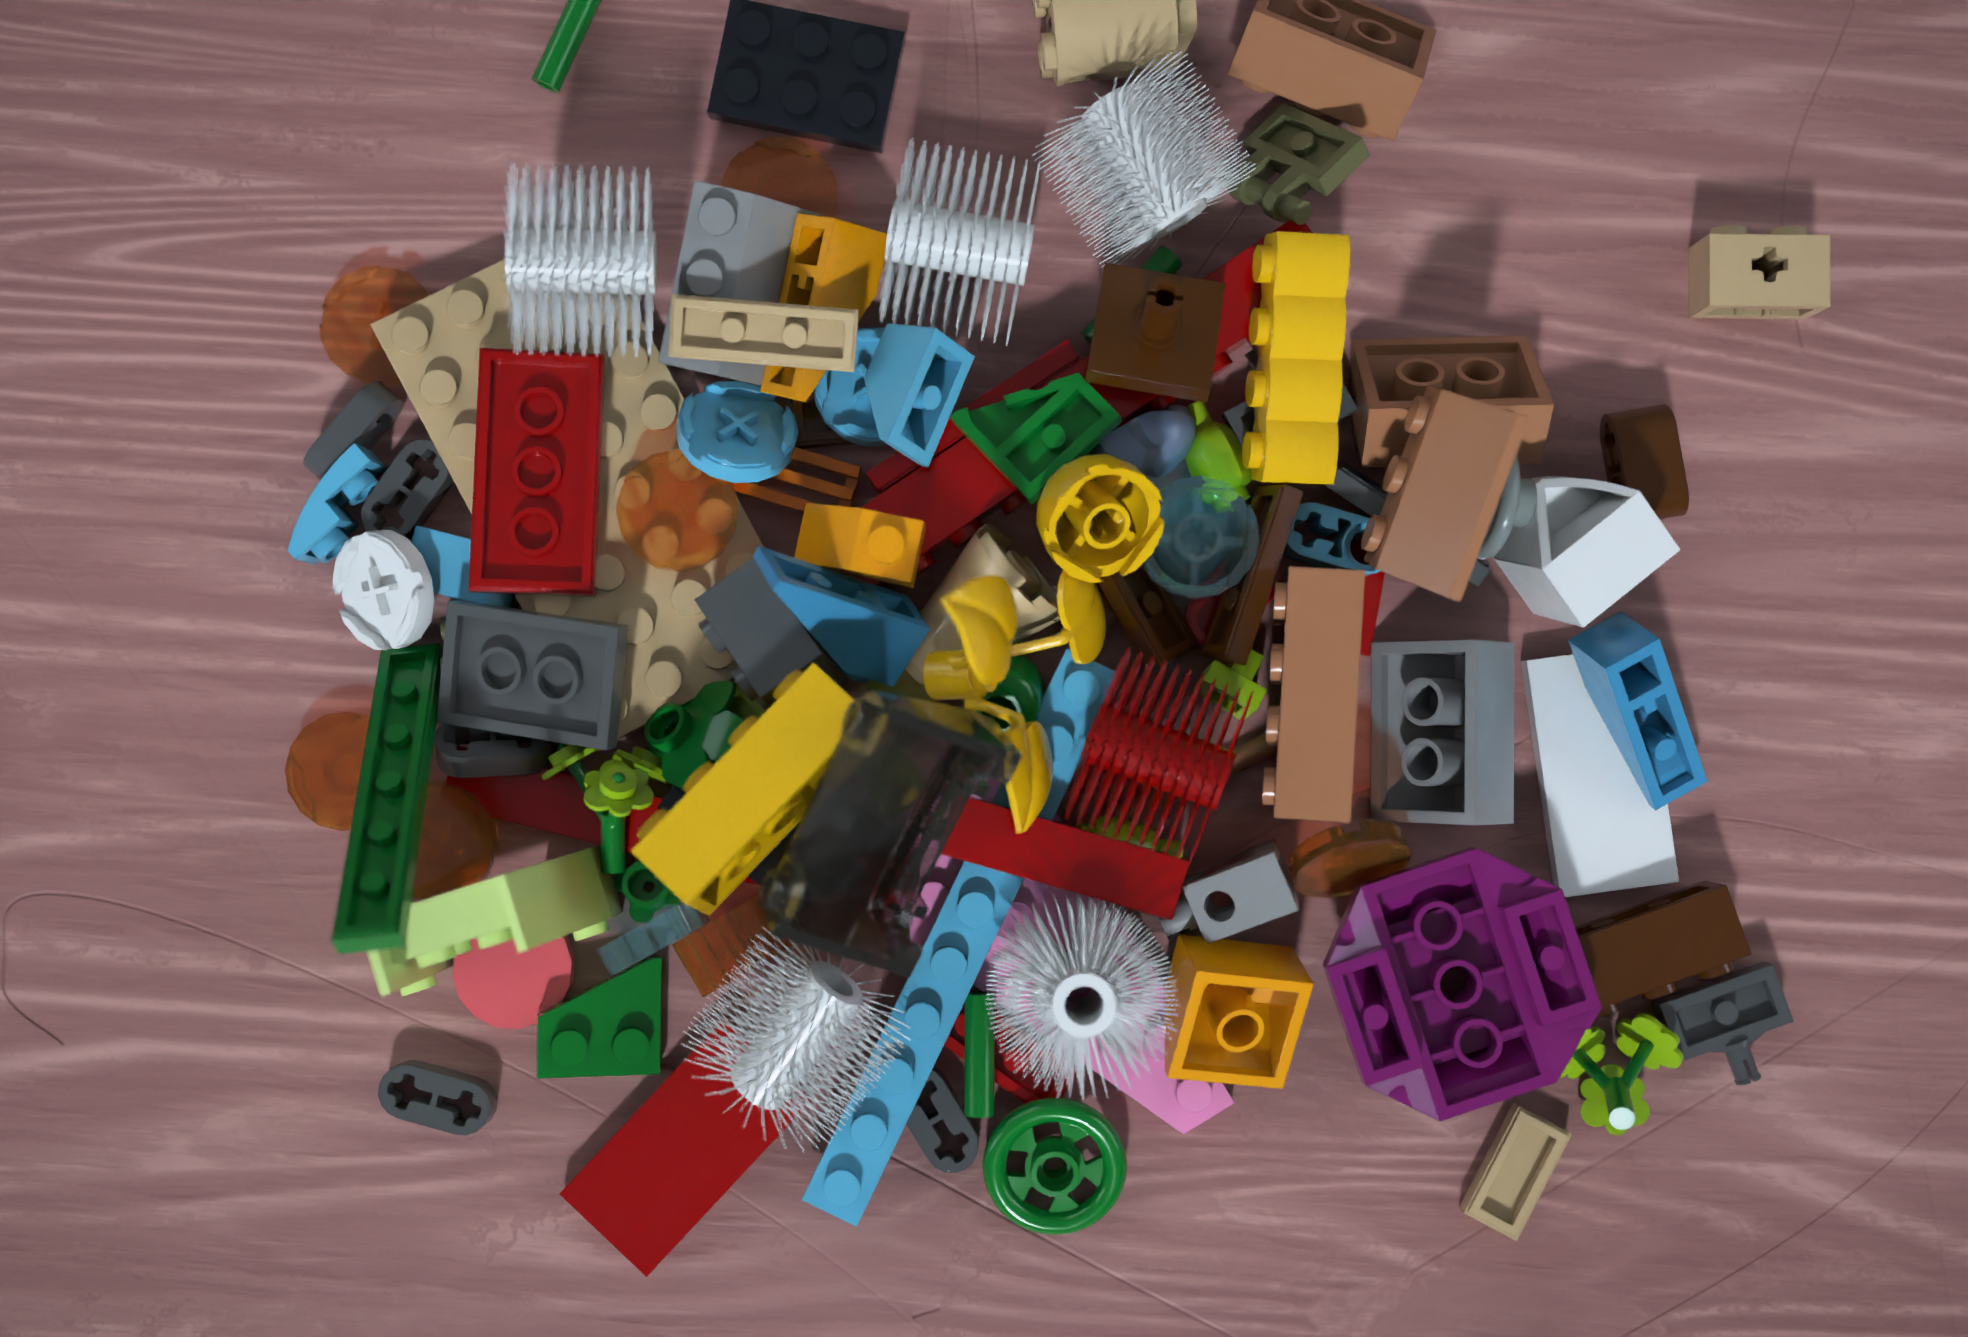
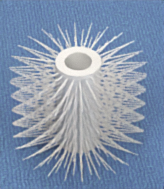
M1170 52L1137 83H1135L1137 79L1152 64L1156 57L1131 84L1127 83L1136 68L1125 84L1115 89L1117 80L1115 78L1113 91L1102 98L1094 92L1099 97V100L1090 107H1074L1086 108L1087 110L1082 115L1057 121V123L1081 117L1080 120L1044 136L1072 125L1071 128L1035 146L1036 148L1066 133L1036 152L1035 154L1063 139L1034 161L1054 149L1056 150L1040 163L1056 154L1058 155L1043 167L1057 158L1063 157L1046 171L1059 164L1061 165L1051 174L1067 166L1066 169L1047 182H1050L1058 175L1066 173L1053 185L1067 177L1069 178L1054 190L1070 180L1074 181L1058 192L1060 193L1071 188L1059 199L1079 188L1080 190L1063 202L1072 196H1077L1067 204L1068 207L1080 199L1083 200L1066 211V213L1084 201L1085 204L1071 213L1070 216L1075 212H1080L1079 216L1075 218L1077 219L1090 210H1094L1074 225L1103 207L1097 213L1088 217V220L1083 224L1095 215L1103 212L1101 215L1080 228L1095 222L1104 215L1106 216L1079 233L1081 234L1099 223V225L1084 235L1086 236L1101 224L1107 222L1093 233L1096 234L1099 230L1107 226L1109 227L1088 241L1108 229H1112L1087 245L1090 246L1114 230L1104 239L1100 240L1099 243L1111 237L1097 248L1115 238L1117 239L1095 254L1116 241L1118 242L1099 256L1116 245L1118 246L1103 257L1118 249L1120 250L1099 264L1120 253L1107 262L1110 263L1125 253L1112 263L1114 264L1134 250L1119 263L1121 264L1146 244L1132 258L1134 259L1154 239H1157L1150 248L1151 250L1160 238L1170 234V238L1172 232L1185 224L1189 226L1187 223L1198 214L1208 213L1202 212L1207 206L1225 200L1222 199L1207 204L1237 189L1234 188L1221 194L1249 178L1250 176L1231 185L1256 169L1254 168L1235 179L1256 164L1254 163L1230 179L1250 164V161L1234 173L1232 172L1245 162L1225 172L1244 158L1224 169L1243 154L1225 166L1223 165L1237 156L1240 151L1223 162L1221 161L1238 149L1221 159L1219 158L1242 143V141L1217 158L1215 157L1234 142L1220 152L1214 153L1233 141V139L1229 142L1226 141L1220 147L1209 152L1234 134L1213 146V144L1234 129L1223 135L1222 132L1229 126L1226 125L1215 133L1212 132L1225 123L1223 122L1211 130V127L1224 117L1218 118L1213 122L1209 120L1223 111L1200 124L1201 121L1220 108L1218 107L1211 113H1206L1214 105L1212 104L1199 112V109L1213 99L1201 107H1196L1210 96L1208 95L1195 102L1199 96L1209 89L1189 102H1185L1206 86L1204 85L1199 90L1190 93L1198 86L1196 84L1181 93L1187 86L1201 77L1199 76L1186 86L1179 88L1195 75L1193 74L1179 82L1186 74L1194 70L1195 67L1176 80L1169 82L1190 65L1172 74L1187 62L1185 61L1167 73L1165 72L1188 54L1152 77L1180 54L1178 53L1143 80L1172 53ZM1167 75L1164 79H1162L1161 81L1155 83L1157 80H1159V79L1162 78L1163 76ZM1170 78V79L1167 80L1165 83H1163L1162 85H1160L1159 87H1157V86H1158L1159 84H1161L1164 80ZM1171 84H1173L1170 88H1168V89H1166L1165 91L1161 92L1162 90H1164L1165 88H1167L1168 86H1170ZM1179 85V86L1176 87L1174 90H1172L1170 93L1164 95V94L1167 93L1170 89H1172L1173 87ZM1184 93H1186V94H1185L1184 96H1182L1179 100H1177V101L1171 103L1173 100H1175V99L1178 98L1179 96H1181V95H1183ZM1186 98V99L1183 100L1181 103H1179L1178 105H1176L1175 107H1173V106H1174L1175 104H1177L1180 100ZM1198 103V104L1195 105L1193 108H1191L1189 111H1187L1186 113L1182 114L1186 109H1188L1189 107H1191V106H1193L1194 104ZM1187 104H1189L1186 108H1184V109H1182L1181 111L1177 112L1178 110H1180L1181 108H1183L1184 106H1186ZM1202 113V114H1201L1199 117H1197L1195 120H1193V121L1187 123L1190 119H1192V118H1194L1195 116H1197L1198 114ZM1203 116H1205L1203 119H1201L1200 121H1198L1196 124H1194L1193 126L1189 127V126H1190L1191 124H1193L1196 120H1198V119L1202 118ZM1206 122H1208L1205 126H1203L1202 128H1200V129H1198L1197 131L1193 132L1194 130H1196L1197 128H1199L1200 126H1202L1203 124H1205ZM1214 123L1212 126H1210V127H1209L1208 129H1206L1204 132L1198 134L1202 129H1204L1205 127H1207V126H1209L1210 124ZM1222 129H1224L1222 132H1220L1218 135H1216L1213 139H1211V140L1205 142L1208 138H1210V137L1213 136L1214 134H1216V133H1218L1219 131H1221ZM1211 130L1210 132H1208L1207 134H1205L1204 136H1202L1201 138H1199L1202 134H1204L1205 132ZM1223 135V136L1220 137L1218 140H1216L1215 142H1213V143L1210 144L1209 146L1205 147V146L1208 145L1211 141H1213V140L1216 139L1217 137ZM1070 143L1068 146L1058 151L1065 144ZM1075 152L1072 156H1070L1069 158L1063 160L1064 158H1066L1067 156H1069L1071 153ZM1077 156L1076 158L1065 164L1069 159ZM1081 166L1078 170H1076V171H1074L1073 173L1067 175V174L1070 173L1072 170H1074L1076 167ZM1085 168L1084 170H1082L1081 172H1079L1078 174H1076L1075 176H1073L1075 173H1077V172L1080 171L1081 169ZM1086 175V176H1085L1083 179H1081L1079 182L1073 184L1075 181H1077L1078 179H1080L1082 176ZM1088 179L1086 182H1084L1083 184H1081V185H1079L1078 187H1076L1075 189H1073V188H1074L1075 186H1077L1080 182H1082V181ZM1090 184H1092V185H1091L1090 187H1088L1086 190L1080 192L1081 190H1083L1084 188H1086L1087 186H1089ZM1092 189L1089 193H1087L1086 195H1084V196L1080 197L1079 199H1077V198H1078L1079 196H1081L1083 193H1085L1086 191ZM1097 198V199H1096L1094 202H1092L1090 205H1088V206H1086L1085 208L1081 209L1083 206H1085L1086 204H1088L1090 201H1092L1093 199ZM1099 202L1097 205H1095V206L1092 207L1091 209H1089V210H1087L1086 212H1084V211H1085L1087 208H1089L1091 205H1093V204Z
M912 138V140H909L908 153L906 149L904 169L902 163L900 189L897 183V199H895L888 227L884 256L887 262L881 279L883 280L885 274L880 299L882 296L879 313L881 312L880 321L883 323V317L884 319L886 317L887 304L889 309L892 287V294L895 293L892 309L894 308L892 320L894 318L893 325L894 323L896 324L897 316L899 317L901 300L903 304L906 281V287L909 285V290L905 303L907 304L905 325L906 323L908 325V321L910 323L911 313L914 310L915 296L917 298L919 275L921 280L922 268H924L917 325L921 326L922 319L924 321L925 309H927L929 290L931 292L933 270H938L933 289L935 293L931 307L930 323L931 327H935L939 304L942 300L943 284L946 281V272H949L948 282L950 281L943 317V333H946L950 313L952 312L953 299L956 294L957 277L960 274L964 275L957 311L958 317L955 333L957 337L963 319L964 307L966 306L970 278L976 277L969 320V339L976 318L978 300H980L982 279H987L990 281L983 314L982 341L985 327L987 326L995 281L1002 282L993 338V343H995L1004 305L1006 287L1009 283L1014 284L1015 289L1007 331V346L1019 286H1024L1031 253L1035 225L1031 224L1037 191L1040 161L1032 190L1027 223L1019 222V214L1026 180L1027 159L1021 178L1015 216L1012 221L1007 220L1006 217L1012 188L1015 156L1012 159L1008 183L1006 184L1001 218L994 217L995 206L999 192L998 187L1003 155H1000V160H998L987 216L981 214L988 181L989 152L984 163L982 178H980L975 214L970 213V203L974 190L977 150H975L974 156H972L971 169L969 167L963 209L961 207V211H958L957 207L961 195L959 192L964 166L965 151L963 147L960 159L958 158L956 173H954L952 196L950 193L949 209H947V202L945 203L950 183L948 180L952 166L950 165L952 146L950 147L949 145V150L946 152L945 165L943 163L941 183L939 180L937 206L936 202L932 206L936 193L935 184L940 157L938 156L939 142H937V148L935 145L934 156L932 153L930 172L928 168L926 192L924 188L923 198L920 201L925 181L923 176L927 160L925 161L927 141L924 140L923 148L922 146L920 148L919 162L917 158L915 180L913 175L912 185L909 189L915 151L913 152L914 141ZM911 187H912V191H911V202H910V201H909V194H910V190H911ZM895 264H896V275H897V270H898L899 265H900V268H899L898 276H897L896 283H895V287H894V291H893L894 275H895ZM910 265L912 266V270L907 284L908 267Z
M514 163L513 193L511 164V187L508 172L510 205L507 186H505L510 225L504 206L508 228L506 233L503 229L506 237L505 256L503 255V257H505L506 270L504 283L507 281L508 287L506 307L511 292L508 327L512 308L511 343L514 319V352L516 333L518 355V332L519 349L521 352L520 324L523 343L526 321V349L528 336L530 355L531 331V355H533L532 327L535 348L534 320L536 336L537 320H539L538 343L541 321V353L543 327V356H545V344L547 353V335L549 343V319L550 337L552 336L553 324V349L555 336V355H557V346L559 355V339L561 349V331L563 337L566 314L565 344L567 339V353H569L570 343L571 356V340L573 353V336L575 344L574 318L577 329L576 319L578 314L577 337H579L580 326V350L582 333V356L583 337L585 356V338L587 349V333L589 337L588 316L590 321L589 309L592 298L590 329L592 328L594 354L596 348L597 357V337L598 353L599 337L601 344V330H603L602 305V311H604L603 320L605 317V338L607 328L606 350H608V356H612L613 337L615 338L614 319L616 321L614 296L616 301V294H618L616 309L618 308L617 329L619 330V345L621 340V354L624 357L625 341L627 345L626 325L628 330L627 309L629 312L627 294H630L629 298H631L632 294L630 320H632L633 351H635V357H638L641 322L640 300L642 301L641 295H645L647 355L650 358L651 345H653L652 331H654L653 295H656L657 241L656 232L653 231V199L651 202L652 183H650L649 167L648 171L646 168L644 190L645 213L643 209L645 231H639L641 209H639L638 177L636 183L635 166H633L631 199H629L631 224L629 221L630 231H627L626 183H624V171L622 182V166L621 169L619 167L618 190L616 189L617 209L614 208V210L612 176H610V168L608 173L607 166L606 179L605 170V183L603 181L604 202L602 198L603 226V218H601L600 224V182H598V171H596L595 165L594 169L592 167V175L590 174L591 195L589 188V213V207L587 208V189L585 199V175L583 194V167L581 181V165L580 181L578 169V187L576 180V206L575 197L573 204V181L571 193V170L569 184V165H567V170L565 166V179L563 174L564 199L562 188H560L559 197L557 166H555L554 178L553 164V184L552 169L550 168L551 191L548 179L549 197H547L546 180L545 203V169H543L542 192V164L541 191L538 165V183L537 173H535L537 202L535 187H533L532 205L533 174H531L530 195V165L527 178L526 163V187L523 168L524 195L522 179H520L518 196V168L515 187ZM520 188L522 192V202L520 200ZM561 194H562V205H563L562 211H561V207H560V205H561ZM574 210L576 211V219H575V220H574ZM615 212H616L617 230H616V229L613 230V226H614V213H615ZM588 217H589V225H590V229H589V230H587ZM605 294L604 310H603L602 297H603V295Z
M1065 893L1071 951L1055 894H1053L1067 952H1065L1044 899L1042 900L1059 947L1033 903L1032 907L1036 923L1045 939L1027 916L1023 918L1027 930L1013 917L1015 920L1014 926L1016 927L1014 929L1017 935L1009 929L1007 930L1010 933L1005 932L1012 937L1010 938L1006 935L1014 943L1001 936L999 937L1009 943L998 940L1016 950L1018 953L1002 945L1025 960L1020 959L1001 947L999 948L1005 952L993 948L1006 955L1003 956L993 952L1006 960L993 956L995 958L989 957L995 961H989L995 965L989 966L1013 974L991 969L987 972L1004 974L1014 978L993 974L987 975L1006 980L990 978L986 981L1001 982L1008 985L987 984L986 986L1012 988L986 989L1001 991L1000 993L986 995H1012L987 998V1000H1000L994 1003H987V1005H999L987 1008V1010L1010 1007L987 1013V1015L1002 1013L989 1019L1009 1015L990 1023L1004 1021L990 1029L1005 1026L993 1032L996 1033L1014 1026L994 1037L995 1039L1010 1033L999 1040V1042L1018 1032L1007 1042L999 1046L1001 1047L1017 1038L1005 1049L999 1051L1002 1052L1018 1043L1006 1055L1027 1040L1010 1056H1014L1027 1046L1013 1061L1020 1055L1022 1056L1027 1048L1034 1043L1030 1050L1014 1065L1015 1067L1020 1061H1023L1027 1054L1034 1049L1028 1059L1018 1068L1020 1069L1029 1059L1031 1060L1023 1072L1030 1064L1032 1067L1023 1078L1026 1077L1031 1069L1033 1071L1039 1059L1045 1053L1032 1075H1035L1043 1061L1041 1069L1033 1082H1035L1043 1067L1044 1069L1034 1088H1036L1043 1074V1079L1045 1078L1054 1058L1044 1082L1045 1085L1053 1069L1045 1091L1057 1067L1054 1077L1055 1080L1059 1068L1055 1083L1056 1086L1059 1078L1056 1092L1061 1081L1057 1098H1059L1064 1077L1065 1080L1067 1078L1066 1085H1068V1091L1070 1087V1097L1075 1069L1079 1089H1081L1082 1101H1084V1050L1087 1073L1089 1074V1080L1095 1097L1089 1046L1090 1038L1107 1098H1109L1094 1036H1096L1118 1091L1120 1090L1100 1037L1128 1085L1132 1088L1115 1047L1140 1079L1141 1077L1137 1073L1138 1070L1135 1068L1137 1066L1134 1064L1135 1061L1131 1057L1132 1055L1152 1073L1148 1069L1149 1066L1139 1055L1142 1058L1143 1056L1145 1057L1141 1052L1144 1050L1153 1058L1155 1057L1142 1046L1155 1056L1156 1054L1144 1044L1150 1047L1147 1044L1149 1043L1167 1054V1052L1147 1041L1145 1038L1165 1048L1140 1031L1161 1043L1162 1041L1137 1026L1157 1037L1161 1035L1172 1040L1167 1036L1157 1033L1154 1029L1168 1035L1169 1033L1155 1028L1151 1024L1164 1029L1169 1028L1176 1031L1177 1029L1156 1024L1144 1018L1161 1024L1174 1025L1158 1020L1161 1018L1172 1019L1148 1012L1176 1016L1178 1014L1159 1012L1149 1008L1175 1011V1009L1156 1006H1181V1004L1152 1002L1178 1000L1146 996H1175L1158 993L1179 990L1150 989L1173 987L1176 985H1160L1178 980L1159 981L1174 977L1175 975L1151 978L1172 972L1158 973L1172 967V965L1152 970L1169 963L1168 961L1158 964L1168 958V956L1154 960L1165 954V952L1147 959L1163 949L1161 948L1150 953L1160 944L1142 953L1158 941L1156 940L1144 947L1150 940L1155 938V936H1152L1149 940L1140 944L1153 932L1147 934L1142 940L1132 946L1143 934L1150 930V928H1147L1140 936L1134 939L1146 925L1141 926L1136 934L1125 944L1131 934L1144 921L1139 922L1124 939L1138 919L1133 923L1134 917L1131 919L1130 916L1128 917V913L1120 928L1114 934L1126 913L1125 911L1118 922L1125 907H1123L1118 917L1117 914L1121 906L1114 915L1117 906L1115 907L1106 928L1115 904H1113L1111 911H1109L1112 904L1110 903L1103 919L1106 904L1102 917L1101 913L1105 901H1103L1100 911L1102 900L1100 905V900H1098L1097 907L1095 908V903L1093 907L1094 900H1092V897L1091 899L1089 897L1085 918L1084 904H1082L1078 893L1076 899V934L1071 903L1068 900L1067 893ZM1124 926L1123 930L1121 931V933H1120V934L1118 935V937L1116 938L1118 932H1119L1120 929ZM1126 955L1122 960L1115 963L1119 958ZM1128 959L1124 964L1119 965L1120 963ZM1001 962H1005V963L1014 965V966H1016V967H1018V968L1008 966V965L1003 964V963H1001ZM1132 963L1130 966L1123 968L1125 965ZM1001 966H1005V967L1014 969V970H1016V971H1018V972L1010 971V970L1005 969V968H1003V967H1001ZM1137 967V968H1135V969H1133V970H1131V971H1129V972H1125L1126 970H1128V969H1130V968ZM1140 971L1132 976H1127L1130 973ZM1134 977H1141L1136 980L1128 981ZM1087 986L1092 988L1090 993L1082 998L1068 997V994L1077 987ZM1133 987H1145L1141 989L1127 990ZM1022 991H1032L1030 993H1021ZM1022 996H1032L1029 998H1018ZM1025 1000H1033L1028 1003H1017ZM1026 1005H1032L1028 1008L1018 1009ZM1034 1009V1010H1032V1011H1030V1012H1028V1013L1022 1014L1023 1012H1025V1011H1027V1010ZM1036 1013V1014H1034L1033 1016H1031V1017H1029V1018L1022 1019V1018L1026 1017V1016L1029 1015V1014ZM1141 1013L1149 1014V1015H1151V1016H1153V1017H1156V1018H1158V1019H1154V1018L1148 1017V1016H1146V1015H1144V1014H1141ZM1044 1023L1040 1028L1034 1031L1040 1024ZM1043 1049L1042 1053L1040 1054V1056L1038 1057V1059L1035 1061V1059H1036V1057L1038 1056L1039 1052Z
M773 923L798 950L802 959L796 955L793 947L790 950L775 933L773 935L765 929L785 947L793 958L782 952L775 942V946H773L761 933L760 935L763 938L755 934L772 946L786 961L772 955L761 943L758 945L751 939L758 946L753 947L770 955L779 965L777 967L768 962L760 951L759 953L762 957L751 947L749 948L753 952L748 949L746 950L764 961L758 960L763 968L747 953L745 954L749 958L743 954L740 955L753 963L750 964L744 961L749 967L736 959L746 968L740 965L739 967L745 969L747 974L750 972L758 976L760 980H754L763 982L764 987L756 983L749 974L748 976L733 965L741 973L732 969L734 972L752 983L747 980L742 982L733 972L731 973L737 979L726 973L741 984H736L730 980L736 986L735 988L722 978V980L734 988L732 989L724 985L731 989L736 997L721 986L727 993L718 988L717 990L731 997L732 1001L727 1000L719 991L717 992L725 1000L713 992L712 994L729 1006L722 1004L716 999L722 1005L721 1007L708 997L710 1001L718 1006H708L714 1013L702 1008L712 1020L697 1012L716 1026L709 1024L705 1019L702 1023L694 1017L708 1029L695 1024L694 1026L701 1032L699 1033L688 1027L713 1043L700 1039L697 1040L683 1030L684 1033L703 1046L689 1041L690 1043L712 1051L719 1057H709L685 1044H680L711 1060L696 1057L695 1059L721 1064L731 1069L728 1072L684 1059L726 1073L706 1075V1077H692L733 1082L735 1086L733 1088L705 1094L711 1095L723 1092L721 1093L722 1095L737 1089L739 1091L738 1094L741 1093L742 1096L724 1112L744 1097L748 1100L740 1111L743 1110L748 1101L752 1102L743 1129L753 1104L759 1106L758 1109L761 1107V1125L763 1124L764 1141V1109H768L785 1149L780 1117L803 1152H805L782 1116L781 1108L792 1121L801 1140L803 1141L797 1127L820 1150L800 1127L797 1117L805 1123L819 1142L820 1140L812 1130L831 1144L820 1134L812 1119L833 1139L822 1126L837 1134L827 1121L839 1130L842 1129L834 1124L835 1121L839 1120L844 1126L845 1124L834 1115L842 1117L834 1112L830 1105H833L848 1120L839 1109L850 1116L851 1114L848 1113L850 1111L844 1104L855 1112L856 1110L842 1100L844 1099L851 1104V1101L844 1094L859 1107L860 1105L850 1097L852 1096L859 1100L851 1095L846 1087L851 1089L862 1101L863 1099L856 1092L866 1097L847 1083L857 1085L863 1093L865 1092L860 1086L870 1092L858 1082L860 1081L866 1085L861 1077L870 1085L872 1084L866 1078L874 1082V1080L865 1076L862 1068L877 1082L878 1080L872 1074L878 1078L881 1077L863 1065L872 1066L879 1073L876 1069L878 1068L886 1074L874 1063L881 1066L878 1060L884 1065L886 1064L882 1060L887 1063L889 1062L869 1050L874 1049L867 1047L861 1039L871 1043L879 1055H881L877 1050L878 1048L889 1060L891 1059L887 1055L893 1059L895 1058L880 1048L886 1049L885 1047L874 1043L867 1033L881 1040L894 1055L895 1053L892 1049L901 1055L890 1046L895 1047V1045L883 1040L877 1034L879 1032L874 1031L871 1026L888 1035L905 1050L900 1044H904L903 1042L888 1034L886 1031L890 1032L889 1030L881 1028L872 1019L886 1024L910 1040L898 1031L901 1029L886 1023L878 1017L881 1016L880 1014H874L867 1009L875 1010L908 1028L910 1027L885 1014L892 1013L878 1010L863 1002V1000H867L905 1013L868 999L882 997H865L862 995V993L895 997L861 991L858 987L859 984L881 981V979L855 983L850 976L864 964L849 975L845 973L848 965L842 971L840 968L846 949L844 950L839 968L832 965L827 938L825 937L828 957L827 962H824L807 930L820 960L816 961L810 942L808 943L811 953L791 925L788 924L811 957L810 961L799 950L792 936L790 935L791 941ZM787 958L795 962V965H793ZM763 964L770 966L776 974L767 971ZM751 966L762 970L768 976L767 979L763 973V977L758 975ZM782 972L788 976L789 980L782 974ZM750 984L757 986L762 994L755 992ZM737 986L749 990L756 998L751 997L749 991L747 992L750 997L746 996ZM735 992L744 996L747 1000L740 999ZM742 1001L750 1002L751 1007L744 1004ZM737 1005L743 1006L749 1014L742 1012ZM724 1006L733 1009L737 1017L733 1016ZM711 1007L717 1009V1010L721 1013V1015H722L723 1017H721V1016H720L717 1012H715ZM736 1011H737L743 1018L738 1017ZM707 1012L716 1016L719 1021L714 1020ZM722 1012L731 1016L734 1020L726 1019ZM863 1017L868 1018L872 1023L868 1022ZM729 1021L736 1022L737 1027L729 1023ZM724 1025L730 1026L736 1034L729 1032ZM712 1026L724 1031L729 1037L720 1036ZM698 1027L718 1036L721 1040L710 1038ZM715 1041L723 1042L728 1048L718 1044ZM702 1042L717 1046L726 1055L714 1051ZM862 1048L868 1051L877 1062L865 1057L861 1052H864ZM852 1052L858 1054L862 1062L858 1061L852 1055ZM861 1056H862L864 1059H866V1061H867L871 1066L865 1064L864 1061L862 1060ZM846 1058L856 1062L859 1067L851 1065ZM716 1059L725 1060V1061H727L729 1064L722 1063V1062H720V1061H718V1060H716ZM853 1067L861 1069L863 1074L855 1070ZM852 1069L860 1080L849 1075L846 1071ZM836 1071L841 1072L846 1080L842 1079ZM845 1074H846L854 1083L849 1082V1081L847 1080ZM711 1076H731V1079L713 1078ZM830 1076L837 1078L842 1084L834 1082ZM837 1085L843 1086L846 1089V1091L841 1089ZM831 1088H837L843 1097L832 1092ZM820 1089L826 1090L829 1097H826ZM829 1092H830L838 1101L832 1099L831 1096H830V1094H829ZM814 1094L823 1097L826 1102L818 1100ZM833 1101L842 1104V1106H843L848 1112H846V1111L843 1110L841 1107H839L838 1105H836ZM814 1102L819 1104L827 1115L818 1111ZM822 1103L828 1104L830 1109L824 1106ZM804 1106L810 1108L814 1117L805 1110ZM788 1109L794 1113L796 1121L791 1117ZM797 1109L808 1116L817 1131L802 1118ZM772 1110H776V1114H777V1117H778V1121H779V1125H780V1129H781L782 1135H781V1133H780L779 1127H778V1125H777V1122H776V1119H775V1117H774V1114H773V1111H772ZM813 1110L817 1112L831 1129L817 1120Z

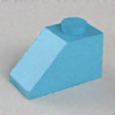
M887 323L864 376L879 439L920 466L929 467L975 356L935 327Z

